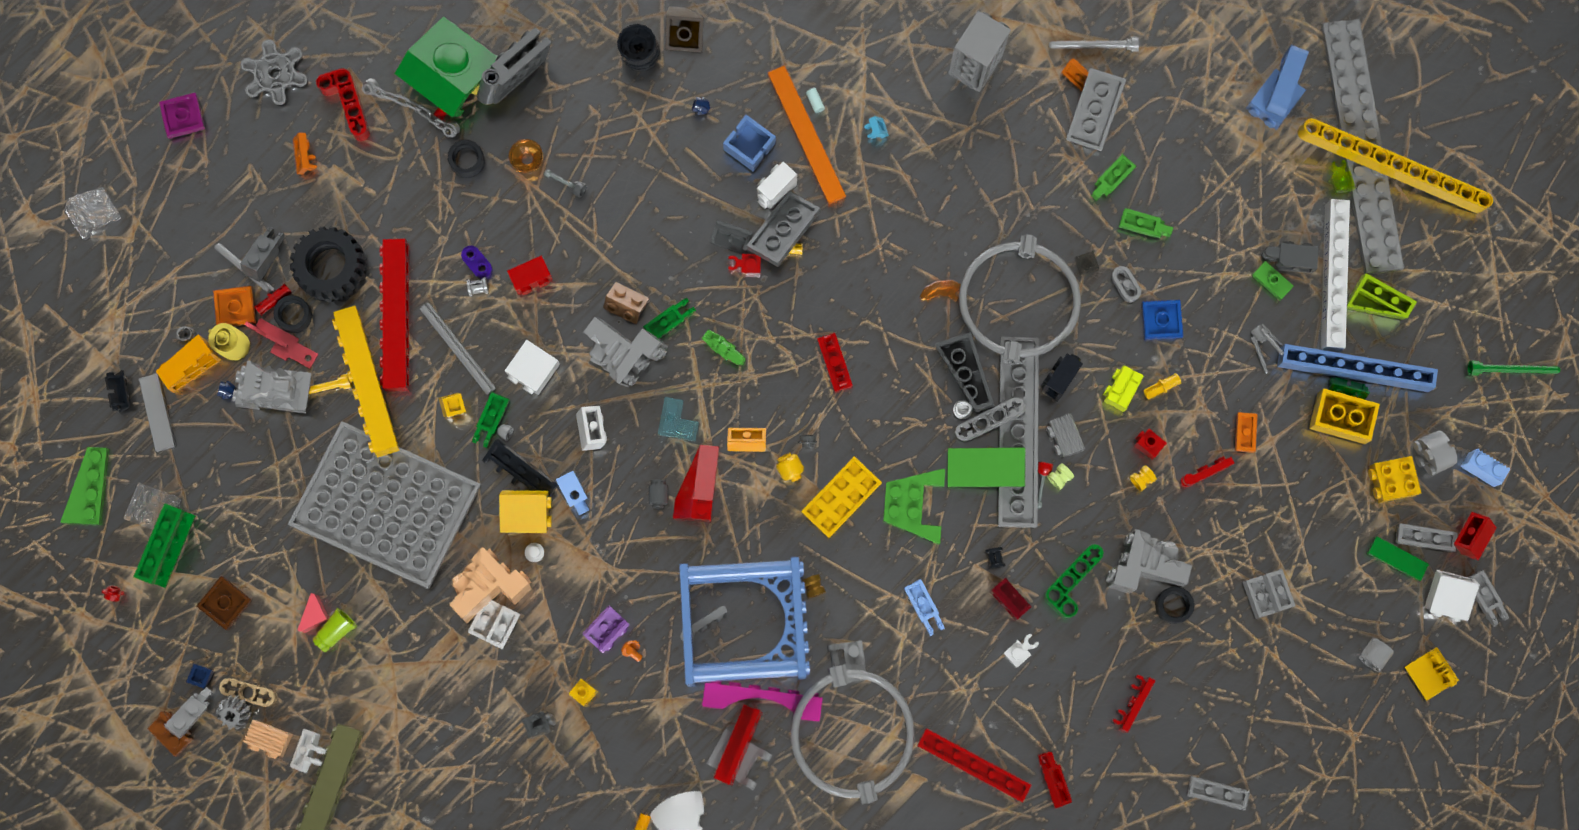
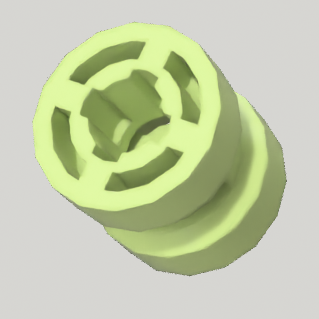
M1061 463L1057 470L1051 472L1047 478L1058 490H1061L1067 481H1071L1074 478V475L1067 466Z

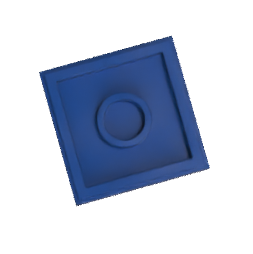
M1180 300L1143 301L1141 303L1144 340L1183 338Z

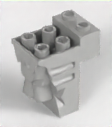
M594 317L584 331L595 342L590 351V361L610 372L609 376L618 384L626 387L633 386L639 378L637 375L641 370H645L648 367L649 359L658 361L663 359L667 353L668 345L644 329H641L633 342H631L608 323Z
M247 361L246 366H241V371L236 373L235 382L238 383V389L234 390L232 401H236V407L260 410V407L306 414L312 375L308 372H296L282 368L273 370L271 366L263 368L258 363Z
M1136 529L1129 533L1128 536L1126 535L1123 546L1126 547L1125 552L1120 555L1118 565L1112 568L1111 571L1109 570L1106 577V582H1109V588L1126 593H1132L1137 590L1140 577L1171 586L1183 587L1188 584L1192 565L1178 561L1179 549L1176 547V543L1150 538V534Z

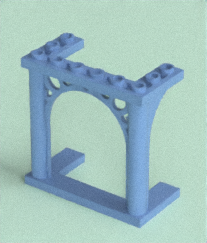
M791 557V560L691 567L688 564H680L685 679L688 687H696V682L798 676V680H806V675L810 674L809 661H805V653H809L808 641H804V633H807V621H803L802 613H806V602L801 600V593H805L804 581L800 582V577H803L804 570L803 562H799V557ZM773 577H778L773 585L769 584L768 579L774 580ZM782 580L790 582V586L785 592L777 590V586ZM750 581L764 585L776 594L784 608L786 624L779 644L769 654L750 661L694 664L690 589L692 584ZM793 591V594H791L789 600L792 601L790 603H787L785 601V596ZM789 615L793 616L792 621L788 620ZM788 634L794 635L792 640L796 642V645L787 640ZM783 645H789L793 648L794 655L792 657L783 655L781 651ZM778 654L783 661H778V659L772 660L773 655Z

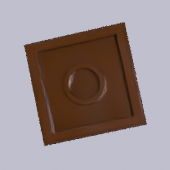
M220 576L196 607L228 631L251 603L252 599L224 576Z

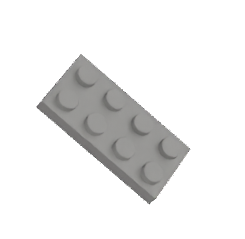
M1090 68L1066 138L1067 141L1102 152L1126 79Z

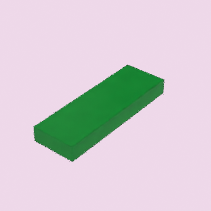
M1377 536L1367 552L1373 558L1417 581L1422 580L1429 566L1425 561Z

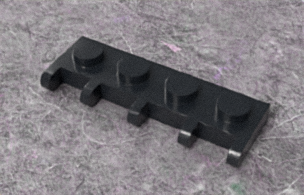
M499 439L495 440L482 460L484 463H487L489 459L499 465L496 469L497 473L504 469L514 477L511 481L513 485L519 480L529 488L528 491H549V497H551L558 487L556 482Z

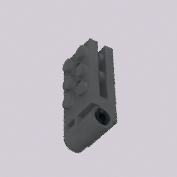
M536 27L530 32L526 31L520 41L513 42L508 51L499 54L490 69L483 72L477 92V98L481 103H499L546 61L552 42L547 37L542 41H538L541 32Z

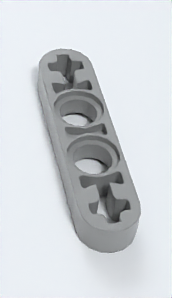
M1012 398L958 425L955 431L956 436L963 442L970 441L1021 416L1026 409L1025 403L1019 398ZM1014 403L1021 404L1019 411L1015 409L1009 411L1011 413L1010 416H1008V412L1004 409L1006 406L1009 410L1012 409ZM1003 411L1004 418L1000 421L995 420V412ZM980 419L987 421V426L984 429L977 427V422ZM970 424H973L974 429L977 431L976 433L973 430L968 431L967 437L960 435L963 428L966 430L972 428Z

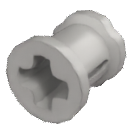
M486 277L476 281L467 280L470 297L478 293L489 294Z

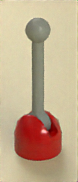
M1038 462V473L1042 476L1038 494V509L1042 507L1041 499L1045 476H1048L1053 470V464Z

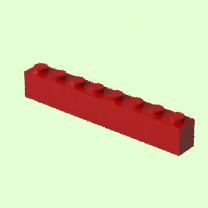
M383 239V245H380V256L383 257V264H380V275H383V282H380V293L383 294V301H380V312H383V319H380V330L383 331V338H380V349H383V356H380V367L383 368V375H380V386L386 392L409 391V243L406 239Z

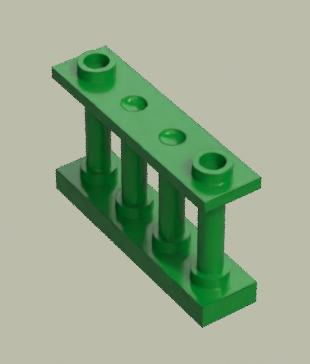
M164 503L133 577L166 588L196 515Z

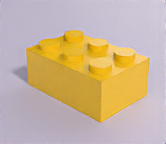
M1323 388L1317 393L1309 429L1366 444L1372 440L1380 404Z

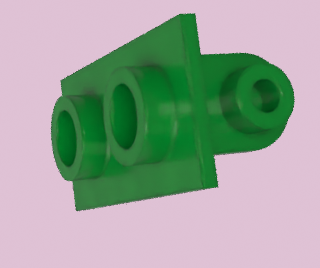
M1336 376L1334 378L1330 377L1328 390L1366 400L1370 393L1365 384L1351 381L1350 386H1347L1348 380Z

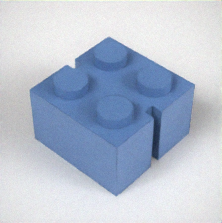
M745 115L736 126V132L733 130L724 141L723 148L724 151L754 172L764 159L763 154L766 156L776 144V136Z

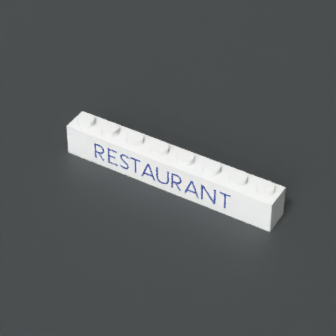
M1330 199L1325 205L1320 350L1340 353L1346 348L1350 200Z

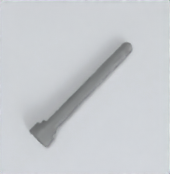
M1130 37L1126 41H1051L1049 47L1051 49L1126 48L1130 52H1138L1139 37Z

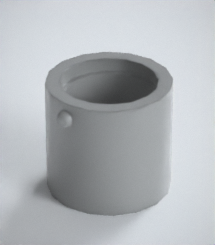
M1372 638L1359 655V659L1371 669L1380 672L1394 652L1382 641Z

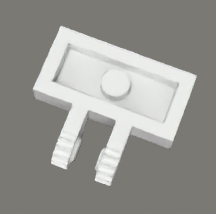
M303 729L290 767L307 773L311 763L321 766L322 761L313 758L315 751L319 754L326 753V749L318 746L320 734Z

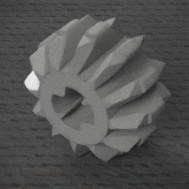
M230 695L219 703L216 711L219 714L217 720H222V726L228 725L229 730L233 727L237 730L247 724L252 714L249 711L251 705L245 704L246 699L241 701L239 695L234 698Z

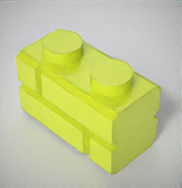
M1124 365L1121 369L1117 368L1112 376V379H1114L1112 386L1108 385L1103 393L1106 396L1104 402L1124 412L1128 408L1144 376Z

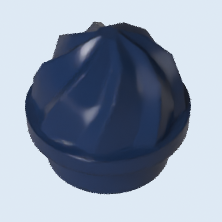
M696 97L692 105V111L696 112V115L708 113L710 110L709 101L704 97Z
M221 381L217 396L222 397V399L232 398L233 392L236 390L235 385L229 381Z

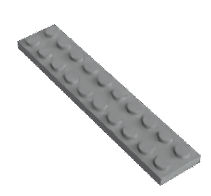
M1000 337V346L1005 347V342L1010 341L1022 344L1021 350L1039 347V338ZM1000 354L999 405L1012 398H1019L1025 403L1026 409L1021 416L999 426V448H1026L1025 487H998V527L1037 528L1039 355L1020 357L1019 364L1010 365L1003 362V355ZM1014 403L1012 409L1009 410L1007 406L1004 409L1008 412V416H1010L1011 413L1009 411L1013 409L1019 411L1021 404ZM999 410L1000 421L1004 418V412Z

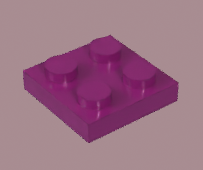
M196 93L159 102L166 135L169 139L205 129Z

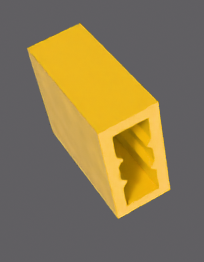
M502 490L499 494L500 533H547L549 527H552V516H549V508H552V497H549V491Z

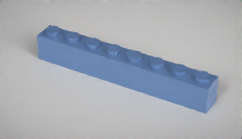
M1284 344L1280 348L1284 354L1280 355L1279 353L1277 367L1424 392H1430L1436 388L1438 369Z

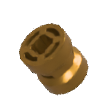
M820 574L801 580L804 581L807 589L806 595L808 599L826 593L824 586H821Z

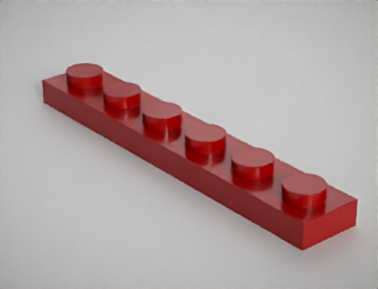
M927 728L917 745L919 748L1022 803L1032 786Z

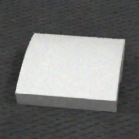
M491 600L487 606L477 613L468 633L503 650L520 614Z

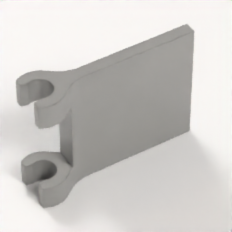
M725 729L707 762L709 766L715 769L718 768L732 732ZM750 743L735 780L754 790L757 783L747 778L758 756L769 762L772 754Z

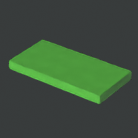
M948 448V487H1025L1026 448Z

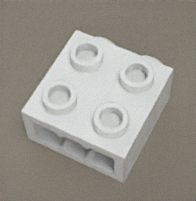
M784 162L780 165H775L770 171L771 174L767 178H762L757 184L758 203L764 209L768 208L772 211L788 191L791 192L797 185V174Z
M526 340L505 369V372L508 375L507 379L514 384L519 382L524 385L523 389L529 394L536 393L539 395L560 363L557 359Z
M1436 570L1425 607L1433 616L1442 617V615H1445L1454 621H1468L1480 584L1473 578Z

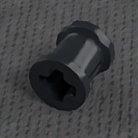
M1002 547L985 550L990 563L988 569L1006 567L1002 559Z

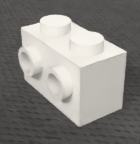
M600 406L581 407L576 413L582 451L601 449L607 441V436L603 427L604 419Z

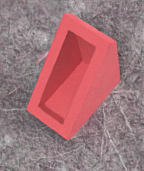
M310 594L297 631L306 633L328 621L329 616L318 595Z

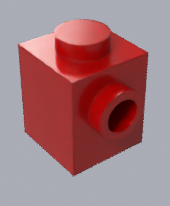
M1148 429L1146 432L1142 430L1135 438L1137 442L1134 446L1150 460H1153L1167 442L1151 429Z

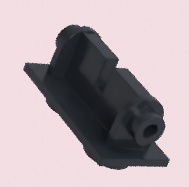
M121 370L115 375L114 372L106 373L105 382L107 390H114V393L108 394L110 408H112V411L119 410V412H122L130 407V397L127 393V379L124 377V371Z

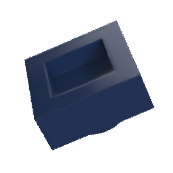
M193 664L186 682L205 689L214 671Z

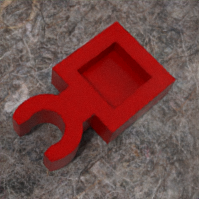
M742 253V259L734 255L728 257V259L736 261V265L728 266V269L735 270L741 267V273H760L761 257L758 255Z

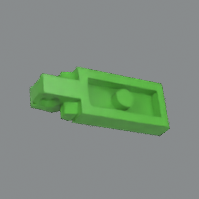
M1122 154L1099 177L1095 183L1097 189L1091 197L1097 201L1103 194L1106 196L1111 194L1136 168V165Z
M1124 208L1119 228L1154 238H1160L1161 235L1170 237L1173 231V227L1164 225L1165 221L1161 220V218Z

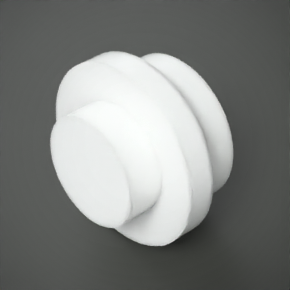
M965 400L956 402L953 407L954 415L959 419L969 418L972 414L971 404Z
M531 543L525 548V557L530 562H538L544 556V549L538 543Z

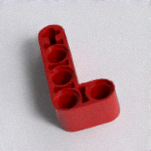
M341 68L318 76L316 85L323 95L332 96L339 93L349 129L355 139L358 141L367 140L370 136V130L355 81L347 69ZM343 77H348L347 81L340 82ZM326 82H330V85L328 87L323 88V85ZM348 94H353L352 98L346 99ZM353 111H359L356 116H351ZM356 124H359V125L361 126V132H360V133H358V132H359V129H358V126H357Z

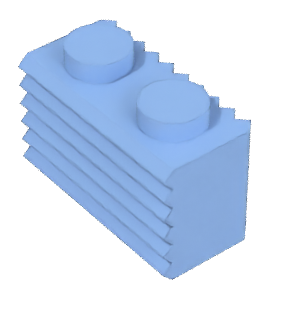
M1479 449L1469 452L1461 465L1462 468L1493 487L1502 484L1510 471L1509 467L1503 466V463L1500 464L1499 461H1496V459L1486 455V453Z

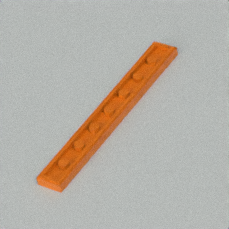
M785 65L768 72L769 79L828 205L846 198Z

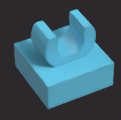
M874 116L869 119L870 123L864 126L868 130L872 128V133L867 135L868 138L874 139L879 137L883 139L889 136L883 118Z

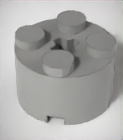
M1440 430L1412 442L1417 454L1415 457L1417 465L1419 467L1423 466L1430 476L1444 471L1457 463V454L1454 446L1450 448L1447 443L1450 439Z

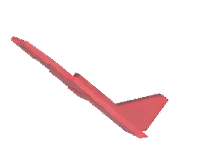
M261 318L255 326L247 321L244 324L252 331L275 342L270 353L285 361L290 358L310 369L318 356V353L297 343L299 338ZM310 355V356H311V360H310V361H306V360H305L306 356Z

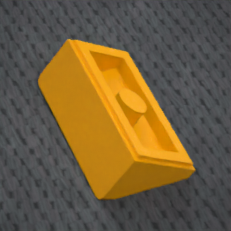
M728 428L727 450L765 452L766 428Z

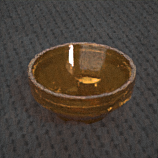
M522 139L511 147L509 160L517 171L532 173L541 166L543 151L537 142L530 139ZM525 155L533 157V161L530 164L522 162V158Z

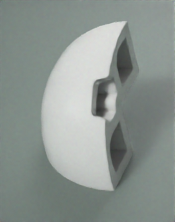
M701 791L681 793L659 804L650 814L658 830H702V827L699 825L700 815L704 814Z

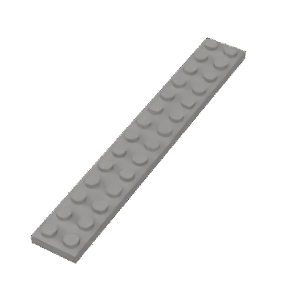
M1360 19L1323 23L1321 28L1339 129L1382 147ZM1344 158L1364 274L1403 270L1404 265L1388 176Z

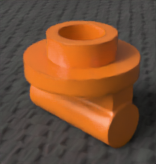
M630 640L624 643L621 649V653L624 656H630L636 661H641L642 655L638 653L640 648L638 641Z

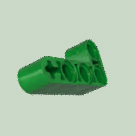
M1093 544L1086 548L1045 591L1044 600L1062 618L1068 619L1077 614L1078 606L1068 594L1102 559L1104 552L1099 545ZM1095 550L1097 552L1096 557L1087 561L1086 558L1091 555V551ZM1077 563L1084 565L1085 571L1083 573H1079L1076 570ZM1063 577L1071 579L1072 584L1070 587L1064 586L1062 582ZM1050 591H1056L1058 593L1057 601H1053L1050 599ZM1065 604H1069L1073 609L1070 615L1066 614L1063 610Z

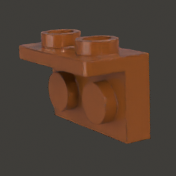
M161 711L159 717L147 729L174 756H177L193 740L190 736L191 731L188 730L179 739L164 727L174 714L170 711Z

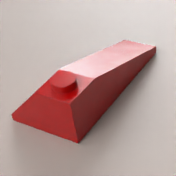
M699 446L675 498L673 519L712 522L719 446Z

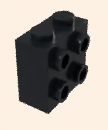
M1068 353L1064 358L1060 356L1052 368L1055 372H1049L1043 381L1042 386L1044 388L1041 392L1058 402L1083 365L1080 362L1081 359L1074 354L1069 355Z

